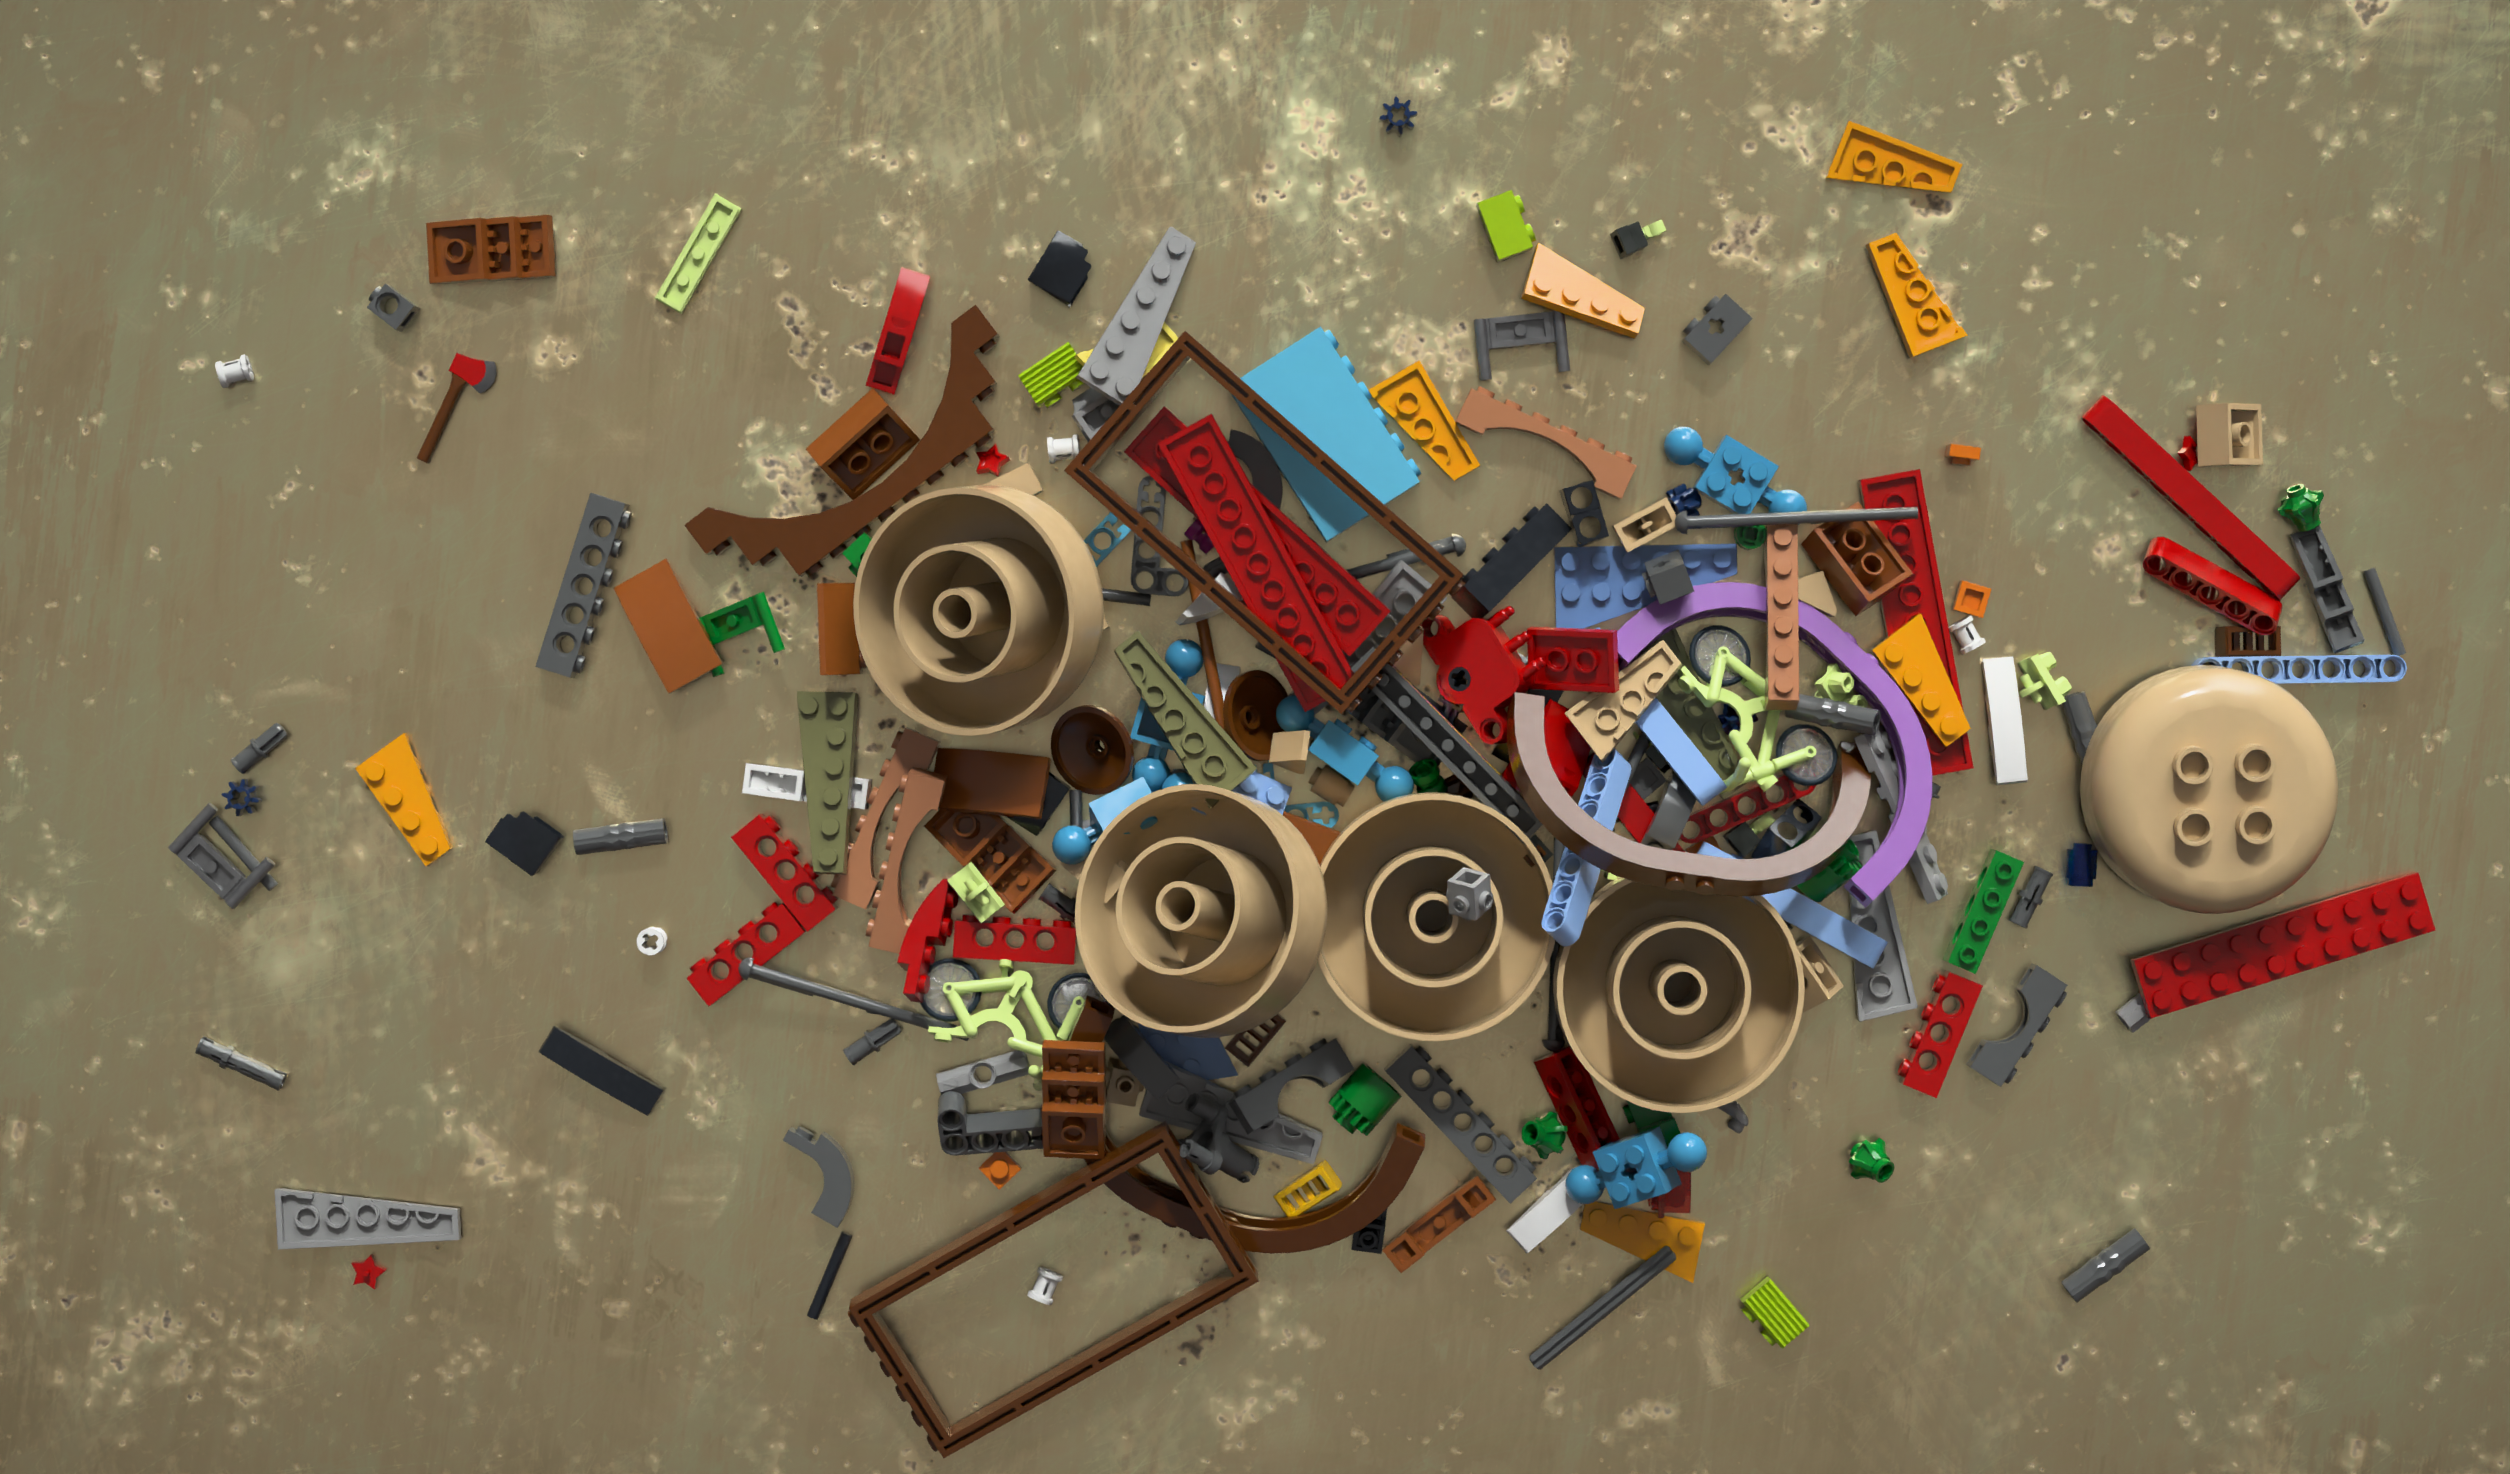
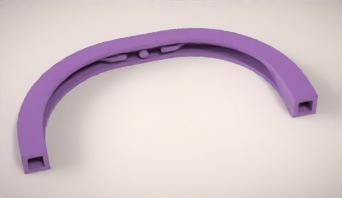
M1737 582L1708 583L1693 586L1695 592L1663 604H1659L1657 599L1640 610L1617 631L1619 669L1623 670L1658 638L1686 623L1699 619L1726 616L1749 618L1767 623L1766 587ZM1798 599L1799 639L1815 651L1828 665L1837 663L1842 673L1851 674L1854 679L1853 689L1859 695L1865 697L1872 709L1880 711V721L1889 736L1897 762L1899 790L1897 807L1891 827L1875 854L1843 886L1866 908L1906 866L1924 833L1932 799L1930 753L1921 724L1911 704L1897 684L1880 667L1878 660L1873 655L1865 653L1850 633L1843 632L1824 614Z

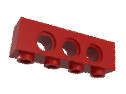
M759 814L731 838L808 932L839 908L835 904L838 898L833 896V891L828 886L822 888L816 878L819 875L813 872L812 865L808 862L804 865L797 855L800 851L790 839L785 841L778 833L781 827L771 815L765 817L764 814ZM766 838L773 840L776 844V851L771 856L765 855L761 850V843ZM784 862L791 863L795 868V875L791 879H785L780 874V866ZM802 886H809L814 891V898L810 903H805L799 898V890Z
M776 902L772 903L761 912L764 918L758 923L754 924L752 920L737 931L740 937L732 943L726 939L713 949L716 953L713 958L706 961L703 957L689 968L692 974L687 977V980L708 1007L744 981L738 971L739 964L743 960L738 955V947L741 944L750 945L753 950V964L763 966L806 932L784 903L779 906ZM765 925H771L776 929L777 937L774 941H766L763 938L762 928ZM717 962H723L729 968V974L724 979L717 977L714 973V966Z
M962 914V920L957 919L955 921L954 958L1007 959L1019 962L1068 965L1076 963V927L1071 926V921L1053 920V925H1041V919L1023 918V923H1011V917L993 916L992 921L980 923L971 914ZM988 929L993 933L994 939L992 944L985 946L979 943L977 939L979 930ZM1019 931L1024 937L1023 945L1012 947L1007 940L1009 932ZM1044 932L1051 934L1054 938L1053 947L1050 949L1041 948L1037 941L1039 934Z
M1944 970L1943 975L1938 974L1932 987V991L1935 992L1931 1003L1927 1002L1921 1013L1920 1019L1924 1020L1920 1031L1915 1030L1911 1037L1909 1047L1912 1050L1908 1060L1904 1058L1899 1066L1897 1075L1901 1076L1899 1079L1901 1084L1937 1098L1983 985ZM1953 996L1956 999L1957 1006L1954 1011L1945 1013L1942 1003L1947 997ZM1936 1025H1943L1945 1028L1944 1037L1941 1040L1934 1041L1931 1038L1932 1028ZM1931 1053L1934 1058L1932 1066L1922 1069L1919 1065L1921 1055Z
M1567 1046L1536 1060L1534 1064L1562 1124L1567 1126L1568 1131L1566 1133L1581 1165H1589L1598 1169L1593 1151L1620 1138L1589 1072L1578 1060L1570 1046Z

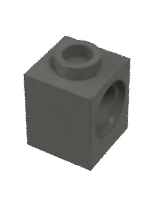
M386 283L383 287L378 286L371 293L368 299L371 303L367 306L374 314L400 332L405 329L420 309ZM395 298L398 303L397 310L392 314H387L384 308L385 303L388 299Z

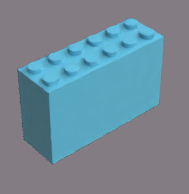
M1320 326L1240 378L1384 505H1387L1419 484L1418 476L1421 474L1419 468L1412 458L1407 461L1401 453L1405 448L1396 433L1390 435L1385 428V425L1388 424L1387 418L1379 407L1373 409L1368 400L1371 399L1372 395L1363 381L1357 384L1352 374L1355 373V369L1346 355L1341 358L1337 353L1336 348H1338L1339 344L1330 330L1324 332ZM1232 395L1263 445L1271 453L1280 472L1326 543L1369 516L1363 508Z

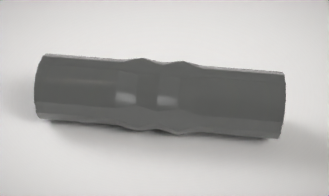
M2080 691L2065 696L2064 699L2066 701L2062 703L2070 727V735L2074 740L2075 750L2083 766L2086 750L2098 725L2094 720L2086 692Z
M1799 694V703L1796 710H1785L1787 718L1873 736L1878 731L1881 713L1876 709Z
M662 818L573 830L574 849L577 855L666 844L668 843L667 824L665 819Z
M2134 1228L2111 1246L2103 1249L2097 1256L2091 1258L2085 1265L2061 1283L2074 1301L2078 1303L2099 1286L2108 1282L2113 1276L2121 1273L2125 1267L2150 1250V1247Z

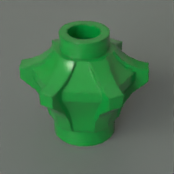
M2304 484L2289 487L2286 490L2287 497L2281 500L2282 505L2277 509L2278 514L2290 519L2296 525L2297 530L2301 532L2319 526L2321 523L2319 508L2324 497L2323 491L2305 489Z
M1550 1111L1542 1119L1536 1117L1534 1121L1527 1122L1522 1129V1139L1525 1144L1536 1149L1540 1158L1547 1159L1550 1153H1562L1564 1150L1562 1144L1566 1139L1565 1132L1568 1130L1567 1126H1562L1557 1120V1113Z
M1881 1138L1871 1143L1865 1140L1862 1143H1857L1851 1149L1849 1163L1853 1165L1851 1173L1853 1178H1869L1883 1183L1893 1174L1895 1166L1887 1156L1885 1142Z

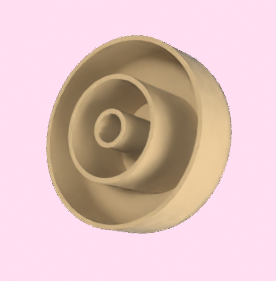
M974 485L941 489L926 493L909 501L888 517L871 539L861 560L854 589V623L859 648L868 670L881 691L897 708L916 722L928 728L953 735L976 736L1024 726L1048 715L1064 703L1081 685L1095 660L1102 636L1104 620L1102 586L1097 567L1086 543L1074 526L1054 507L1029 493L1010 487Z
M2195 665L2171 669L2154 675L2137 684L2112 705L2096 727L2086 750L2081 771L2080 795L2084 820L2090 837L2102 858L2120 878L2141 893L2168 906L2195 913L2221 914L2241 911L2265 903L2286 891L2305 875L2317 860L2330 836L2338 804V778L2331 748L2320 725L2308 709L2291 693L2272 681L2245 671L2213 665Z
M1182 784L1152 792L1138 799L1117 815L1104 829L1087 857L1078 884L1075 902V927L1079 951L1091 980L1103 997L1121 1014L1145 1027L1196 1038H1218L1238 1034L1265 1023L1282 1011L1298 995L1314 970L1321 953L1327 925V895L1323 874L1311 846L1300 831L1281 813L1264 802L1227 789L1203 784ZM1205 799H1217L1219 802L1210 809ZM1194 807V808H1196V809H1198V810H1200V811L1206 813V815L1201 814V813H1199V812H1196V811L1192 810L1191 808ZM1152 816L1157 818L1156 824L1150 828L1141 829L1140 825L1145 819ZM1123 860L1129 865V868L1121 881L1119 890L1106 904L1104 899L1108 879L1115 863L1118 865Z
M1425 792L1396 797L1374 806L1354 819L1332 842L1320 863L1327 895V925L1323 946L1317 961L1328 984L1350 1010L1374 1027L1399 1037L1419 1041H1447L1468 1037L1498 1024L1511 1015L1525 1002L1543 977L1555 944V939L1541 925L1553 883L1540 853L1531 840L1507 817L1491 807L1470 798L1448 793ZM1507 827H1509L1523 841V843ZM1525 855H1528L1535 864L1533 867H1530L1523 859ZM1463 867L1490 874L1491 893L1493 894L1492 907L1476 921L1466 920L1460 916L1449 914V903L1446 898L1447 881Z
M1618 877L1592 896L1579 939L1570 946L1560 945L1553 974V994L1558 1021L1566 1041L1581 1064L1600 1084L1622 1099L1644 1108L1669 1113H1691L1718 1108L1748 1094L1772 1074L1785 1057L1798 1031L1803 1012L1805 982L1803 966L1795 940L1777 910L1762 895L1748 896L1755 902L1753 903L1742 896L1701 895L1693 891H1673L1665 887L1638 883Z

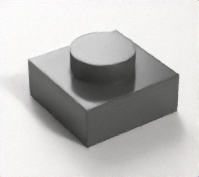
M1646 757L1639 763L1630 784L1644 800L1667 780L1652 761Z

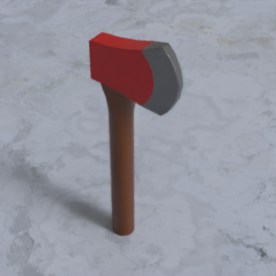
M456 353L448 370L452 372L450 387L417 459L428 463L455 403L467 383L478 393H483L492 386L497 374L495 362L477 360Z

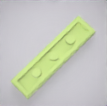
M716 193L714 194L657 293L656 300L683 314L743 209Z

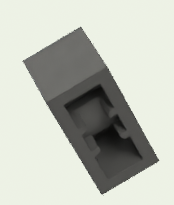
M1727 294L1723 295L1721 299L1715 295L1703 308L1707 314L1700 321L1694 318L1683 330L1687 336L1682 342L1707 365H1710L1753 319ZM1718 320L1721 323L1719 327L1721 334L1718 332L1714 334L1709 333L1708 330L1711 326L1708 322L1715 323Z
M1679 550L1644 562L1647 572L1642 573L1650 597L1657 596L1659 604L1695 592Z

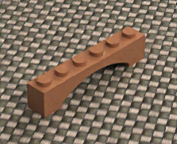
M1479 386L1477 391L1472 388L1470 389L1455 421L1457 425L1481 436L1485 430L1509 429L1527 432L1547 439L1566 450L1587 470L1594 481L1596 490L1618 500L1622 499L1637 465L1631 463L1632 457L1616 451L1615 455L1604 451V444L1592 438H1588L1587 442L1576 437L1578 432L1564 425L1557 429L1549 425L1550 419L1541 414L1533 412L1532 416L1521 412L1522 406L1508 399H1506L1505 403L1493 399L1495 393Z
M1798 524L1766 525V539L1764 541L1767 603L1765 710H1796L1799 703Z
M908 727L904 729V732H897L891 748L896 749L891 760H885L879 773L880 776L884 777L879 788L874 786L867 803L871 805L867 816L862 814L857 823L855 831L859 832L855 844L851 842L848 844L846 875L835 874L831 883V887L835 888L833 896L865 910L869 908L881 881L875 878L873 865L875 838L881 818L892 797L898 791L903 774L908 775L912 767L929 770L940 746V741Z
M912 767L908 775L903 774L899 792L904 793L902 803H896L892 821L897 822L895 833H889L885 850H889L890 855L888 862L883 861L880 869L879 879L884 881L882 890H876L872 907L877 908L875 920L869 919L865 935L870 937L868 947L897 954L900 953L904 937L912 921L907 916L901 889L902 865L905 851L917 824L931 809L938 811L941 806L947 775Z

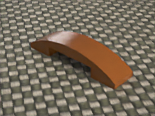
M1477 1175L1428 1210L1389 1242L1382 1251L1398 1271L1402 1273L1470 1218H1474L1496 1201V1198Z

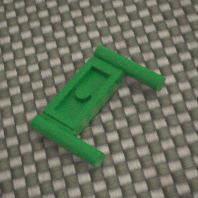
M764 592L699 618L714 648L715 644L764 626L773 653L785 650ZM722 665L711 671L713 677L724 674Z

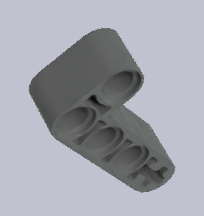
M1146 476L1141 480L1138 487L1136 510L1142 515L1147 511L1155 512L1159 519L1155 527L1163 533L1166 490L1156 482V486L1161 488V492L1155 493L1154 503L1161 502L1160 508L1154 506L1142 507V501L1149 503V493L1144 491V487L1150 486V482L1155 481L1151 476ZM1134 533L1131 585L1139 593L1176 597L1184 594L1189 586L1188 579L1177 569L1160 568L1161 555L1157 552L1151 558H1142L1139 554V547L1145 541ZM1141 572H1149L1153 576V584L1148 589H1142L1136 583V578ZM1172 574H1178L1184 580L1183 587L1176 592L1170 591L1166 585L1168 577Z
M945 1092L938 1099L937 1122L941 1148L946 1154L954 1156L1043 1149L1042 1108L967 1114L964 1097L958 1092Z

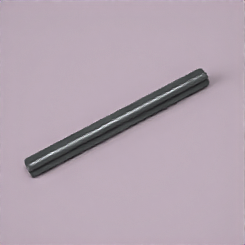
M1664 1246L1532 1353L1529 1358L1534 1367L1538 1370L1545 1367L1676 1260V1255L1672 1249Z

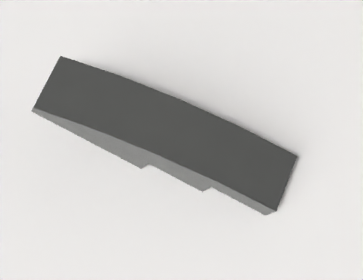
M2320 525L2308 531L2291 534L2290 538L2302 574L2334 654L2363 644L2365 639L2353 615L2354 608L2342 583L2343 576Z

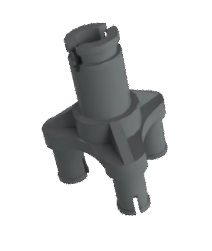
M1191 1094L1186 1101L1185 1108L1203 1120L1189 1136L1178 1140L1181 1145L1180 1156L1188 1159L1191 1163L1197 1164L1198 1168L1208 1175H1212L1220 1170L1242 1183L1249 1182L1250 1177L1242 1172L1249 1171L1255 1176L1259 1168V1158L1229 1140V1136L1226 1134L1227 1108L1217 1102L1211 1103L1199 1094Z

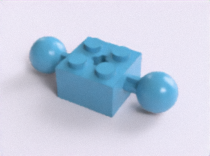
M1677 427L1666 436L1664 451L1671 462L1677 465L1695 463L1703 468L1702 473L1692 488L1733 514H1751L1757 502L1768 507V513L1807 511L1806 501L1800 493L1789 489L1776 492L1767 486L1777 471L1778 465L1730 436L1725 435L1721 439L1714 453L1703 447L1700 435L1690 427ZM1738 470L1741 473L1742 482L1732 485L1730 483L1732 478L1728 474Z
M1180 639L1173 642L1165 654V662L1185 685L1187 684L1188 677L1197 674L1203 666L1204 661L1200 646L1189 639ZM1192 692L1203 705L1205 696ZM1141 697L1130 737L1131 739L1151 745L1147 757L1140 759L1134 765L1132 781L1144 777L1151 792L1162 789L1164 781L1171 775L1165 758L1168 749L1173 750Z
M1296 695L1288 696L1279 703L1276 709V720L1279 726L1286 732L1311 731L1310 737L1314 741L1308 750L1357 786L1364 776L1375 782L1376 793L1383 802L1412 794L1414 782L1410 773L1399 766L1385 768L1376 761L1379 755L1374 752L1377 746L1363 736L1358 741L1349 735L1352 728L1338 718L1334 723L1330 720L1326 724L1315 718L1314 708L1307 712L1304 711Z
M1178 772L1166 778L1162 789L1194 783L1188 773ZM1144 777L1088 803L1091 826L1085 829L1072 825L1061 828L1055 834L1052 842V849L1057 859L1069 865L1084 861L1091 851V846L1095 844L1112 820L1138 799L1152 793ZM1155 816L1149 817L1141 823L1140 827L1141 829L1150 828L1158 820Z
M1660 1126L1609 1142L1593 1151L1599 1171L1589 1165L1575 1167L1566 1178V1191L1575 1202L1591 1204L1601 1197L1604 1188H1607L1614 1209L1666 1194L1682 1184L1676 1169L1682 1172H1693L1699 1169L1707 1158V1148L1705 1142L1698 1135L1689 1132L1676 1135L1667 1147Z

